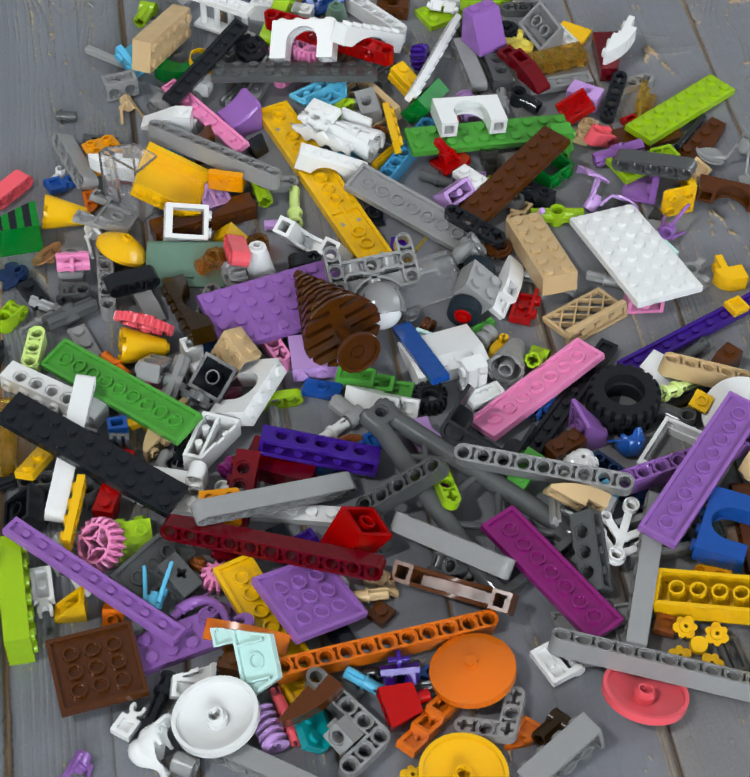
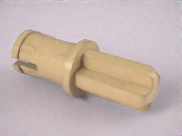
M365 587L366 589L352 591L360 603L367 602L370 604V601L389 599L388 587L372 589Z

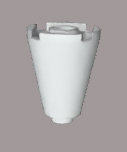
M262 241L251 242L248 245L251 252L249 267L245 268L247 271L246 275L248 276L247 281L276 273L266 244Z

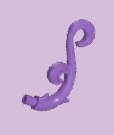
M209 593L184 599L175 606V610L169 615L170 618L176 621L190 610L205 606L198 611V617L201 622L206 623L207 618L218 619L220 616L222 620L230 621L226 607L216 598L210 597ZM247 612L233 617L234 622L244 621L243 624L252 626L255 624L253 615Z

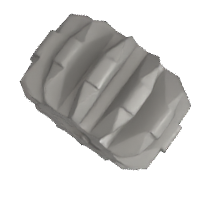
M228 260L221 265L222 271L220 273L224 286L228 287L247 281L248 276L246 275L245 267L229 265Z

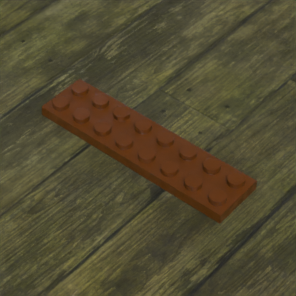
M544 125L459 207L489 223L571 144L570 140Z

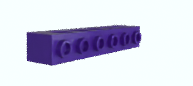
M263 424L258 451H261V455L340 471H349L350 473L370 477L376 476L381 447L266 424Z

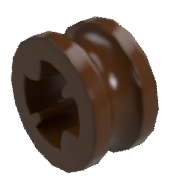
M427 316L423 319L419 328L433 333L437 321L431 320Z

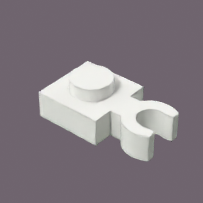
M133 702L129 707L130 712L128 714L122 712L110 727V733L129 743L141 726V721L139 720L145 718L147 713L146 707L136 712L137 703Z

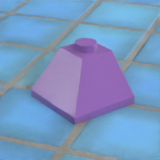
M575 398L571 399L568 418L569 428L575 427L587 439L586 449L592 451L605 447L606 439L608 438L607 429Z

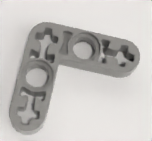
M520 686L512 687L504 697L499 720L461 716L454 721V732L476 734L497 744L508 745L514 743L519 735L526 703L524 689ZM515 695H519L516 698V704H513L512 698H514ZM513 711L517 713V716L514 718L506 717L508 712ZM507 725L510 726L511 732L508 735H504L507 733ZM483 727H489L492 729L491 732L487 734H483L480 732V729H482Z

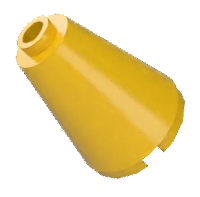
M45 194L42 229L82 226V224L72 222L74 214L78 209L90 213V211H87V207Z
M121 327L118 337V348L121 354H118V359L123 364L136 363L150 354L166 356L170 352V343H167L165 338Z

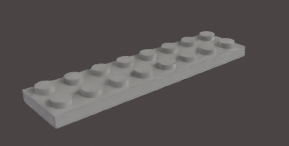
M365 163L361 164L344 185L345 191L451 251L458 246L460 239L468 234L444 218V207ZM465 219L462 221L466 225L471 224Z

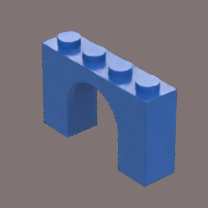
M716 486L705 502L707 504L706 508L702 507L699 519H702V523L697 522L694 534L698 536L697 539L692 538L689 550L693 551L691 559L740 573L748 545L721 537L715 532L712 524L719 520H732L750 526V496Z

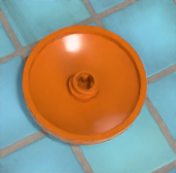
M468 633L448 640L437 649L429 665L431 685L437 696L444 702L463 709H478L498 702L512 689L517 676L516 660L510 647L499 638L484 633Z

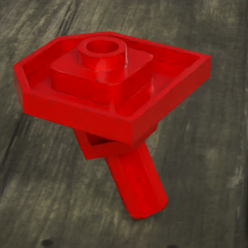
M441 137L434 139L433 144L439 150V157L429 160L430 166L445 176L452 174L454 170L463 164L469 166L471 162L469 155L464 152L456 153Z

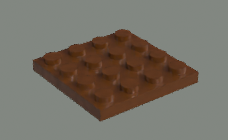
M131 620L45 640L62 718L150 696Z

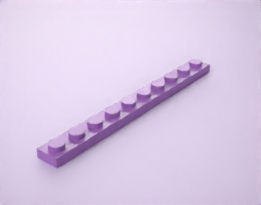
M17 516L2 529L4 536L172 647L186 633L184 626Z

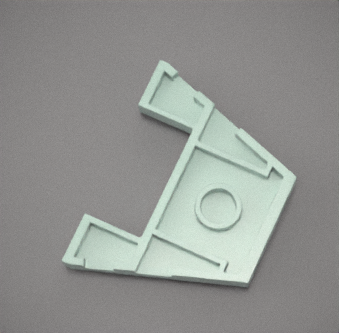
M220 627L210 628L214 648L229 644L234 645L240 679L253 689L256 696L283 678L273 633Z

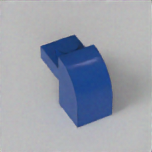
M126 415L106 418L108 433H129ZM122 438L123 445H126L125 438Z

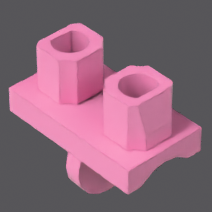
M89 251L55 253L57 272L71 271V273H75V271L90 270L91 268Z

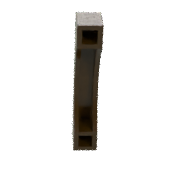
M180 274L162 279L163 286L160 287L163 298L165 297L167 305H170L172 314H175L177 322H180L181 329L185 331L187 340H191L194 346L215 341L214 326L209 316L195 312L186 306L190 299L188 281L184 275Z

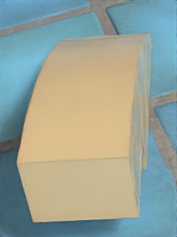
M577 483L550 484L542 492L576 511L586 507L602 512L607 509L612 494L601 489Z

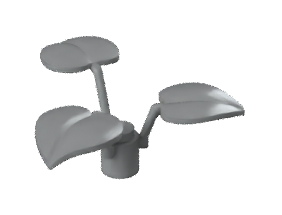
M743 133L739 143L735 142L733 148L726 155H723L721 151L715 148L696 147L698 156L703 161L712 165H722L724 160L736 148L741 154L747 155L745 175H740L738 182L750 185V175L748 173L750 134Z

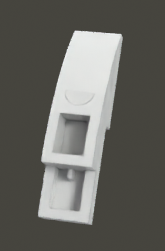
M629 15L627 20L623 21L621 30L618 33L613 32L611 38L607 39L606 48H603L601 53L604 65L620 58L634 43L637 27H634L635 16Z
M508 255L498 276L502 283L494 306L489 309L499 320L505 318L510 305L516 302L523 282V265L511 255Z
M348 384L346 385L344 396L354 406L359 404L364 409L372 407L380 398H388L397 408L412 419L418 418L421 399L384 393L381 390Z

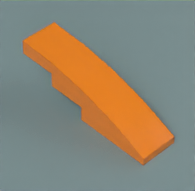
M436 696L426 705L424 712L411 723L410 729L397 740L395 747L411 758H414L442 730L459 708L444 702Z

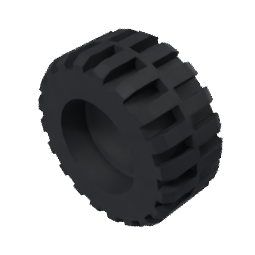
M617 364V366L609 365L606 369H600L591 377L587 388L585 408L600 421L601 425L607 429L609 435L616 434L618 435L617 437H620L621 434L630 436L635 428L642 427L643 432H645V429H650L653 423L656 422L661 402V389L656 379H653L649 372L645 373L644 369L640 367L635 368L634 365L630 364L628 366L623 364ZM618 395L627 396L637 403L622 405L612 401L610 397Z

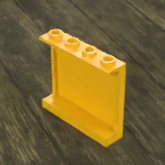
M149 142L143 151L129 195L163 211L166 202L201 204L204 187L208 182V169L153 142ZM173 210V215L181 218L196 217L201 214L199 211Z

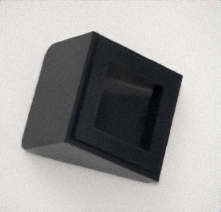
M262 133L248 140L250 144L248 153L255 159L268 153V147Z

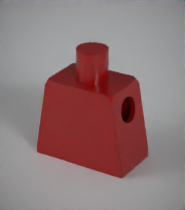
M413 682L381 686L376 690V696L390 732L420 716L423 712L421 704L432 700L428 688L416 692Z

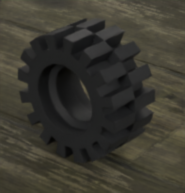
M428 380L426 384L422 381L420 385H416V389L414 388L413 398L421 399L419 408L421 415L427 413V416H430V413H433V416H437V412L441 414L443 410L445 411L448 397L445 386L442 387L441 383L431 385ZM433 396L437 399L430 401L424 399V397Z

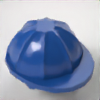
M637 427L630 436L621 434L620 439L607 440V443H614L616 451L622 456L634 457L643 451L647 439H645L642 427Z

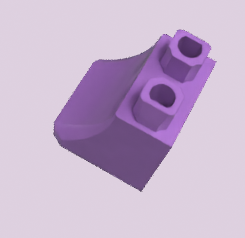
M245 87L239 91L228 105L217 112V115L242 137L262 130L261 104Z

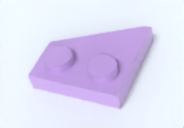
M208 183L205 184L202 205H209V211L213 212L221 208L231 199L228 191L209 189Z

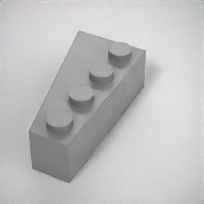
M584 712L579 716L575 715L570 719L567 727L554 733L549 743L541 745L531 759L524 760L519 765L516 771L518 777H560L562 773L564 775L570 774L575 770L578 761H587L591 758V752L595 748L600 751L605 747L602 730Z

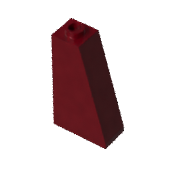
M618 31L593 32L591 46L600 82L611 81L614 72L618 71L620 58L604 65L603 57H601L603 48H606L607 39L611 38L613 32L618 33Z
M255 435L248 450L258 451L261 436ZM261 455L262 464L258 481L277 485L318 477L316 475V467L313 465Z

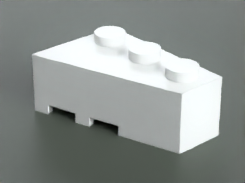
M203 411V419L195 427L182 454L184 470H188L190 463L194 460L204 462L209 468L241 435L240 419Z

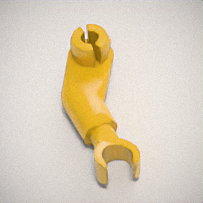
M501 333L499 338L490 345L489 359L509 340L508 334H505L504 337V333Z

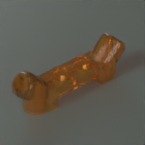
M263 233L249 235L246 239L248 245L253 241H262L266 244L268 252L270 251L268 237ZM218 246L209 248L203 256L194 261V267L199 275L205 276L213 270L221 268V265L227 262L223 247L218 248Z

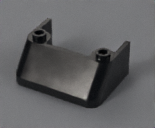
M467 384L440 427L441 437L454 446L460 443H468L520 453L522 449H526L538 430L537 426L532 423L521 441L509 439L501 448L470 429L469 427L473 423L474 415L470 409L465 407L475 390L470 384ZM480 456L478 460L487 461L488 457ZM502 459L498 463L500 465H506L508 461Z

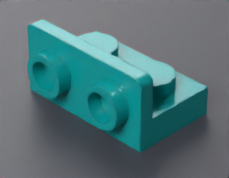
M325 709L311 718L294 725L302 750L322 754L331 747L329 742L323 737L329 730L326 727L329 721Z

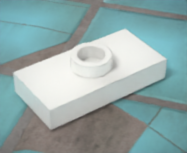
M497 380L475 389L467 403L473 411L486 406L505 390Z

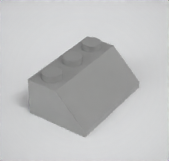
M540 0L518 24L538 50L551 59L562 48L564 28Z

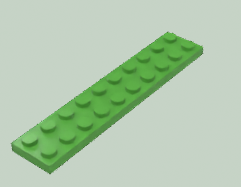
M564 114L508 119L506 133L489 134L484 121L459 123L457 136L441 138L456 153L522 147L544 125L549 128L550 124L567 121ZM436 125L404 128L403 134L412 157L438 155L439 150L433 144L434 139L440 137Z
M66 338L39 363L42 369L72 386L74 385L76 374L96 376L95 398L176 446L203 419L200 412Z

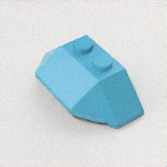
M314 82L290 93L289 98L304 109L313 98L330 105H335L343 98L347 99V82Z

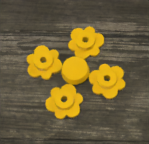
M679 616L672 629L678 633L679 638L686 637L691 639L689 641L690 649H683L681 645H677L675 648L669 649L668 653L690 658L691 652L696 655H702V661L724 666V661L719 659L718 654L714 653L711 655L706 653V651L708 650V643H713L716 647H719L721 643L728 642L727 628L721 627L718 622H713L710 627H706L705 633L707 635L705 638L695 636L698 626L694 623V619L691 616H685L684 618Z

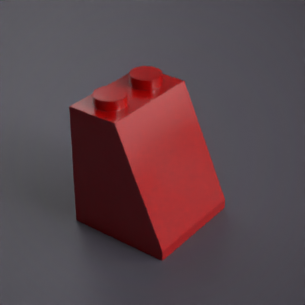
M342 506L320 542L375 553L393 535L374 507Z

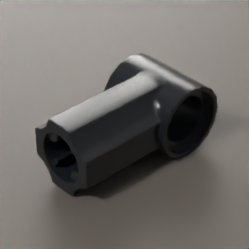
M514 86L512 88L510 105L512 107H523L534 114L540 111L543 102L528 95L526 89L522 86Z

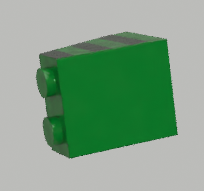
M35 201L26 203L0 216L1 257L39 252L43 249Z

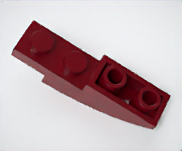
M511 45L497 50V57L515 70L517 78L537 95L550 89L551 86L545 75L521 48L515 49Z

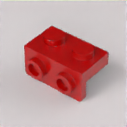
M584 88L579 89L555 104L559 114H564L566 121L570 122L571 125L596 110Z
M535 289L534 295L519 292L516 302L512 305L508 322L530 327L532 319H536V307H539L542 296H539V289Z

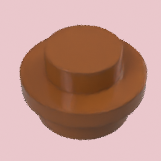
M194 556L188 562L190 568L197 573H201L202 567H207L208 563L206 558L202 556Z

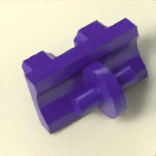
M396 650L395 657H388V664L390 665H379L381 677L383 676L385 686L397 684L396 675L403 674L405 675V683L413 682V684H417L418 673H420L419 662L402 663L410 662V656H401L400 650Z

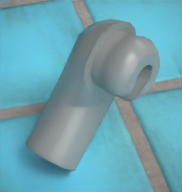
M167 448L161 450L155 461L156 466L168 468L166 463L174 457L173 451Z

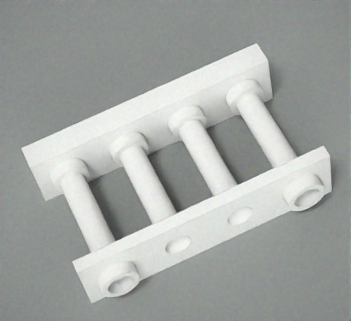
M192 0L200 3L201 16L193 23L194 26L218 35L234 20V15L241 17V22L248 26V18L255 11V5L241 0ZM206 5L214 8V19L207 17ZM220 10L227 12L228 24L221 22ZM247 31V32L245 33V34H251L250 36L256 37V33H253V32H250V31Z

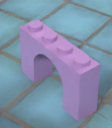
M302 334L288 336V350L290 352L293 382L305 381L307 378L322 380L336 377L338 366L327 367L328 362L318 365L313 362V357L309 359L304 350Z

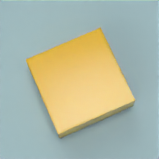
M739 295L724 301L723 307L734 318L748 312L750 306Z

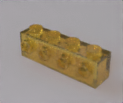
M580 41L527 53L544 75L586 66L587 51Z

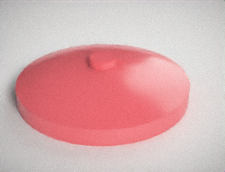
M611 669L605 671L601 683L603 697L610 707L623 717L640 724L664 726L675 723L685 715L689 705L690 696L687 687Z

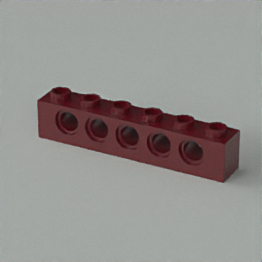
M237 448L236 455H232L231 458L232 473H228L227 477L229 488H243V491L257 488L262 464L261 451ZM243 470L248 471L247 473H244V474L240 473V472L243 471ZM250 517L242 518L240 527L248 528ZM213 549L211 552V558L214 559V562L217 560L218 563L228 562L243 556Z

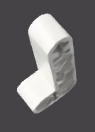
M192 461L188 471L154 466L188 485L189 488L185 495L199 496L198 491L206 490L209 482L208 467L202 461Z

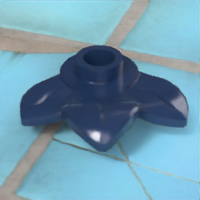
M17 262L5 264V269L0 270V281H3L2 290L12 289L19 282L25 281L29 276L27 266L19 265Z

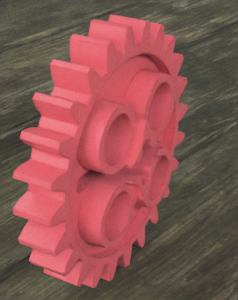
M116 310L113 318L114 321L122 323L126 327L157 336H172L175 328L165 321L156 319L155 316L129 310Z

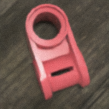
M593 124L585 135L584 141L593 147L609 148L617 144L618 138L612 134L610 126Z

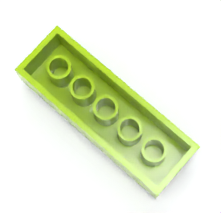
M0 536V609L3 642L9 665L36 662L35 653L39 652L36 640L37 629L34 622L35 611L32 604V587H30L29 556L26 549L6 536Z

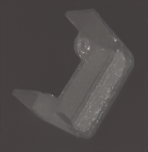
M136 143L104 147L99 151L98 156L104 196L109 195L113 198V202L118 205L122 203L139 214L138 220L144 223L160 209L129 194L136 172H140L155 160L157 155Z

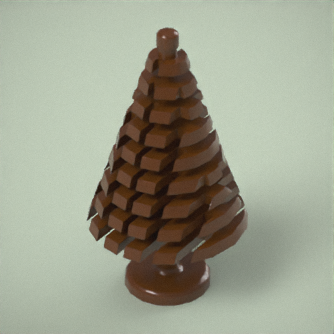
M296 270L293 274L295 279L294 286L296 288L295 292L297 295L304 350L309 359L313 357V362L318 365L328 362L327 367L340 366L343 371L348 373H359L372 366L381 350L380 342L376 338L380 325L375 323L381 321L376 305L363 296L326 282L321 278L318 279L309 273H303L302 270Z

